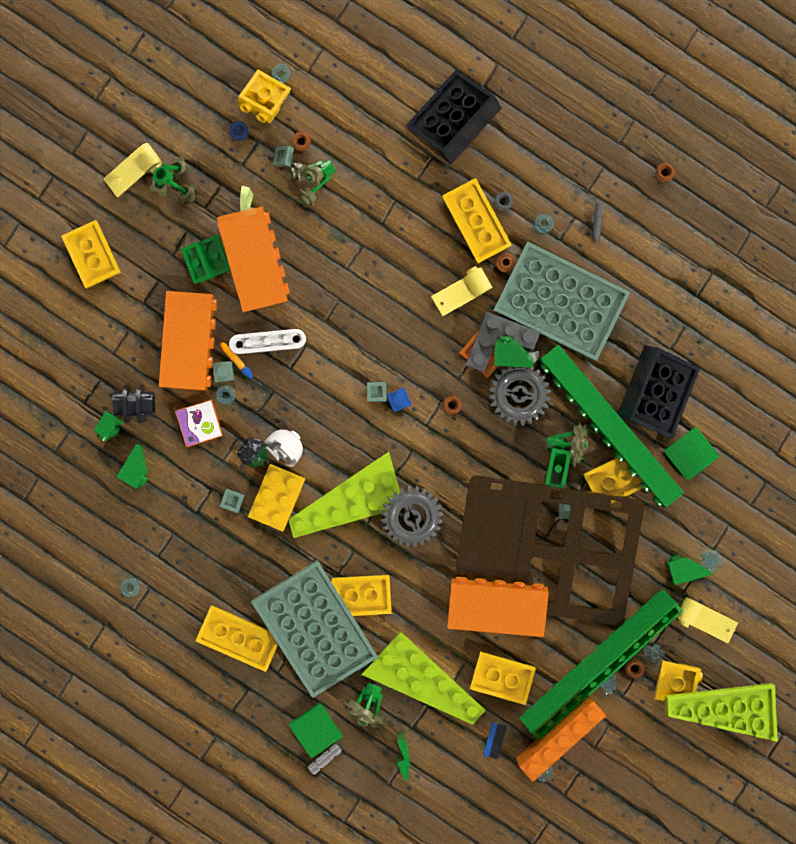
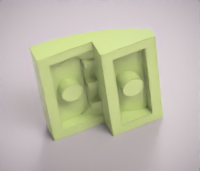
M242 186L240 194L241 211L252 209L250 207L253 193L249 187Z

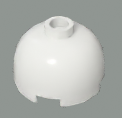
M280 429L273 432L264 441V443L268 444L266 449L277 460L281 458L286 461L285 465L288 467H293L302 456V443L299 440L300 436L295 431L290 432Z

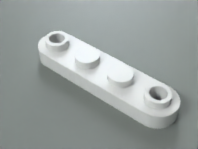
M299 329L239 334L230 339L229 346L236 354L299 349L305 345L306 336ZM295 336L300 337V341L298 343H295L293 341V338ZM239 341L243 342V346L241 348H237L236 346L237 342Z

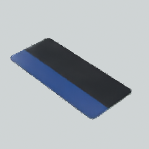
M492 723L484 756L494 759L499 758L507 726Z

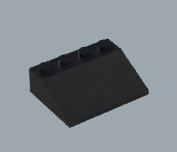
M455 70L407 123L406 127L438 156L452 164L502 107L495 95Z
M644 345L618 415L621 419L673 439L700 368L658 347Z

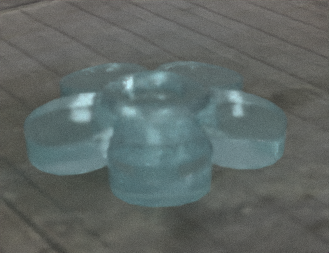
M712 550L711 554L705 551L702 557L706 560L701 561V566L709 567L711 572H715L717 570L716 565L721 566L723 559L718 557L719 552L717 550Z
M653 644L652 648L649 645L643 648L645 652L643 653V658L645 660L651 659L652 662L656 663L665 656V651L660 650V645Z
M614 674L600 686L607 695H610L612 690L617 688V683L613 682L616 679Z

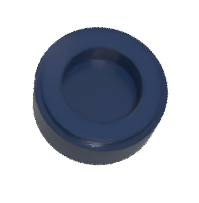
M236 121L231 124L229 133L235 141H243L248 137L249 129L244 122Z

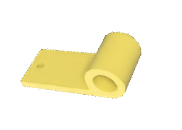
M145 143L108 174L104 181L116 197H119L145 173L151 172L154 174V170L162 164V161L149 143Z
M475 266L466 271L467 276L431 296L442 317L493 288L482 268L477 269Z
M685 597L680 607L683 612L676 617L679 619L677 623L687 628L689 625H692L729 643L738 622Z

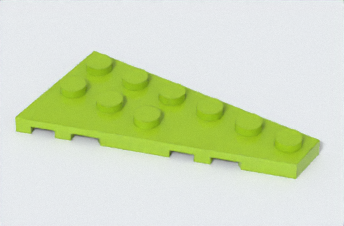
M389 452L291 517L289 524L293 538L381 514V510H387L383 506V503L390 504L387 497L389 496L394 499L393 491L400 494Z
M401 631L378 655V658L362 673V675L472 725L486 711Z
M768 683L664 696L665 715L668 717L778 742L775 684Z

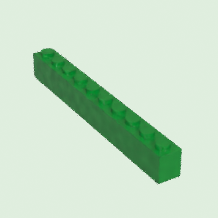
M559 344L540 359V368L545 374L549 373L553 377L552 382L558 389L562 388L566 393L564 395L571 404L575 403L578 407L577 412L582 418L586 417L591 422L589 426L592 430L602 435L603 443L608 448H613L616 452L614 454L621 463L624 461L628 466L627 471L633 478L637 477L641 483L639 485L646 493L648 491L651 493L653 502L659 508L661 506L663 509L667 508L684 493Z
M663 589L656 593L631 618L627 619L621 627L611 633L602 644L598 645L591 654L582 659L581 663L569 671L561 681L556 683L532 707L527 709L519 717L520 720L540 741L678 617L683 610Z

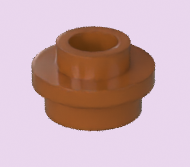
M297 132L292 137L291 142L294 149L305 151L309 148L311 140L307 133ZM304 139L305 143L303 145H299L298 140Z
M661 163L655 170V175L661 182L670 181L675 174L673 166L669 163ZM666 170L668 175L663 176L661 171Z
M508 253L501 254L496 261L497 268L504 273L512 271L515 267L514 257ZM507 259L509 261V265L504 266L502 261Z
M451 395L444 399L443 409L446 413L453 415L461 410L462 403L457 396ZM451 401L456 404V407L453 409L448 406Z
M631 659L625 665L626 674L633 679L640 678L644 673V665L638 659ZM633 665L638 667L636 672L631 671Z

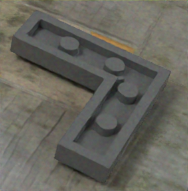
M486 312L466 366L484 373L496 338L501 336H509L511 339H516L522 347L533 351L540 332Z

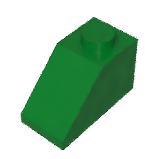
M501 336L500 339L496 338L494 366L533 368L534 358L516 339H511L509 336Z
M136 444L118 473L117 478L135 489L144 487L149 480V477H147L149 468L143 446Z
M552 448L543 485L565 488L571 451Z
M681 554L669 557L670 560L665 561L669 578L673 585L712 575L710 570L687 557H681Z

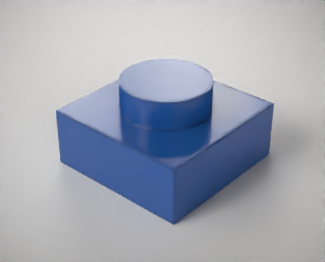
M405 388L387 394L394 412L411 406Z

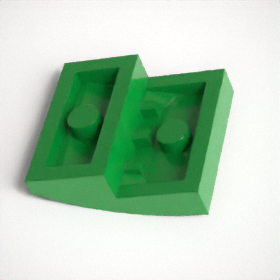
M214 235L201 242H195L181 248L194 284L210 280L231 271L219 235Z
M697 426L664 450L665 454L687 481L719 458V454Z
M321 702L289 723L291 730L311 758L343 738L342 732L333 722L330 714Z
M405 732L397 735V742L402 753L397 755V764L405 782L409 777L410 760L408 742Z

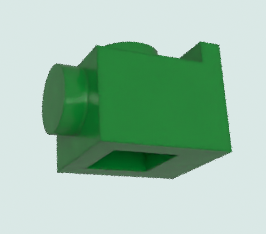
M105 411L94 431L98 433V438L107 442L108 439L114 438L120 430L119 424L124 425L125 422L118 416H114L110 411Z

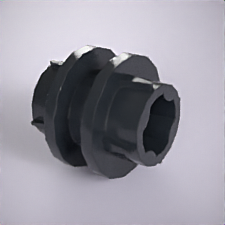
M125 385L123 392H114V416L123 417L125 423H130L132 416H137L138 423H144L145 416L155 415L154 391H145L144 385H138L136 392H132L130 385Z

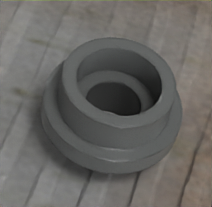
M500 192L494 198V205L500 211L509 210L513 204V198L508 192ZM506 199L507 204L502 205L500 200Z

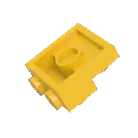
M257 70L239 95L237 105H239L243 112L255 114L260 122L265 123L267 121L271 123L279 112L280 106L289 95L291 88L264 72Z
M662 660L654 699L665 701V695L698 692L697 686L702 681L701 669L695 666Z

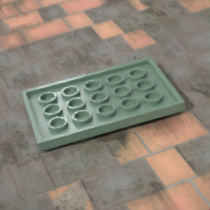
M527 241L493 311L525 327L536 330L541 335L597 361L630 292Z
M318 560L251 600V603L312 698L378 658L375 650Z

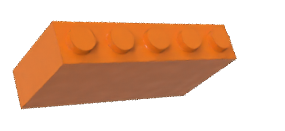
M263 206L217 217V224L243 312L287 302V294H290L288 283H284L282 278L285 277L283 265L279 266L278 259H281L279 249L274 248L273 242L276 241L273 230H269L268 224L271 223L269 212H264Z
M166 291L159 387L207 391V388L211 387L209 368L213 366V357L210 356V350L214 349L212 330H215L216 327L213 311H217V299H215L213 294Z
M465 577L451 579L447 629L544 637L548 588L538 583L531 586L525 585L523 582L508 584L502 580L486 582L485 579L477 578L475 581L467 580Z
M589 696L540 741L536 739L516 757L519 767L534 782L605 718V713Z

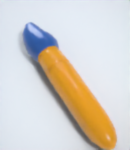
M221 342L220 346L225 354L241 370L243 375L252 379L253 374L250 368L245 366L243 361L226 343Z

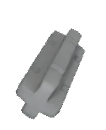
M334 743L329 748L330 750L327 749L315 760L316 762L313 761L308 766L309 771L313 775L334 759V756L341 753V748L338 744Z

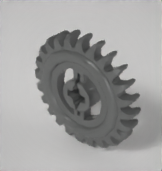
M507 366V372L501 368L502 376L495 374L498 381H491V384L495 387L488 389L494 393L488 397V399L494 400L490 406L497 407L494 413L501 412L499 419L506 416V423L513 419L514 426L518 420H520L522 426H524L525 420L532 424V417L539 420L537 413L544 415L542 407L548 408L549 406L545 401L551 400L550 397L546 396L551 390L545 389L549 382H542L545 375L539 377L540 370L533 372V368L514 367L513 369ZM516 380H522L532 387L533 393L528 392L524 386H516L513 389H507V387ZM520 389L522 394L531 395L532 397L524 396L518 400L516 395L507 392L514 393ZM506 396H510L511 400L515 403H522L527 399L532 400V402L525 408H515L508 403Z
M408 485L407 492L400 487V494L393 491L394 499L389 496L387 497L390 504L383 503L387 510H381V514L386 517L381 518L380 521L387 523L382 526V529L388 530L386 536L393 535L391 538L392 542L399 539L398 545H402L405 542L406 547H409L410 543L416 547L417 542L423 546L425 539L430 542V535L437 536L434 530L441 529L437 524L443 522L441 518H438L443 515V512L437 511L442 505L436 504L438 501L437 497L431 499L433 495L431 491L426 495L425 487L419 492L417 485L414 491ZM411 504H418L425 510L426 519L421 527H419L421 514ZM407 506H409V509H410L411 513L414 514V515H413V516H414L413 519H414V522H415L417 528H415V525H414L412 519H410V516H409L410 512H409ZM403 507H405L402 512L403 519L408 526H412L413 530L403 528L398 521L399 512Z

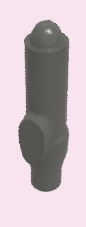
M596 203L595 211L592 213V237L594 241H598L600 238L602 204Z

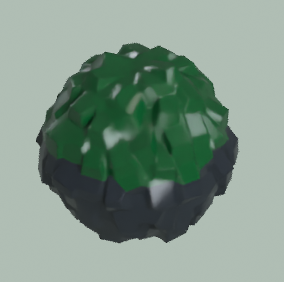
M248 438L241 445L237 453L243 465H247L250 468L262 466L266 457H268L264 442L261 439Z

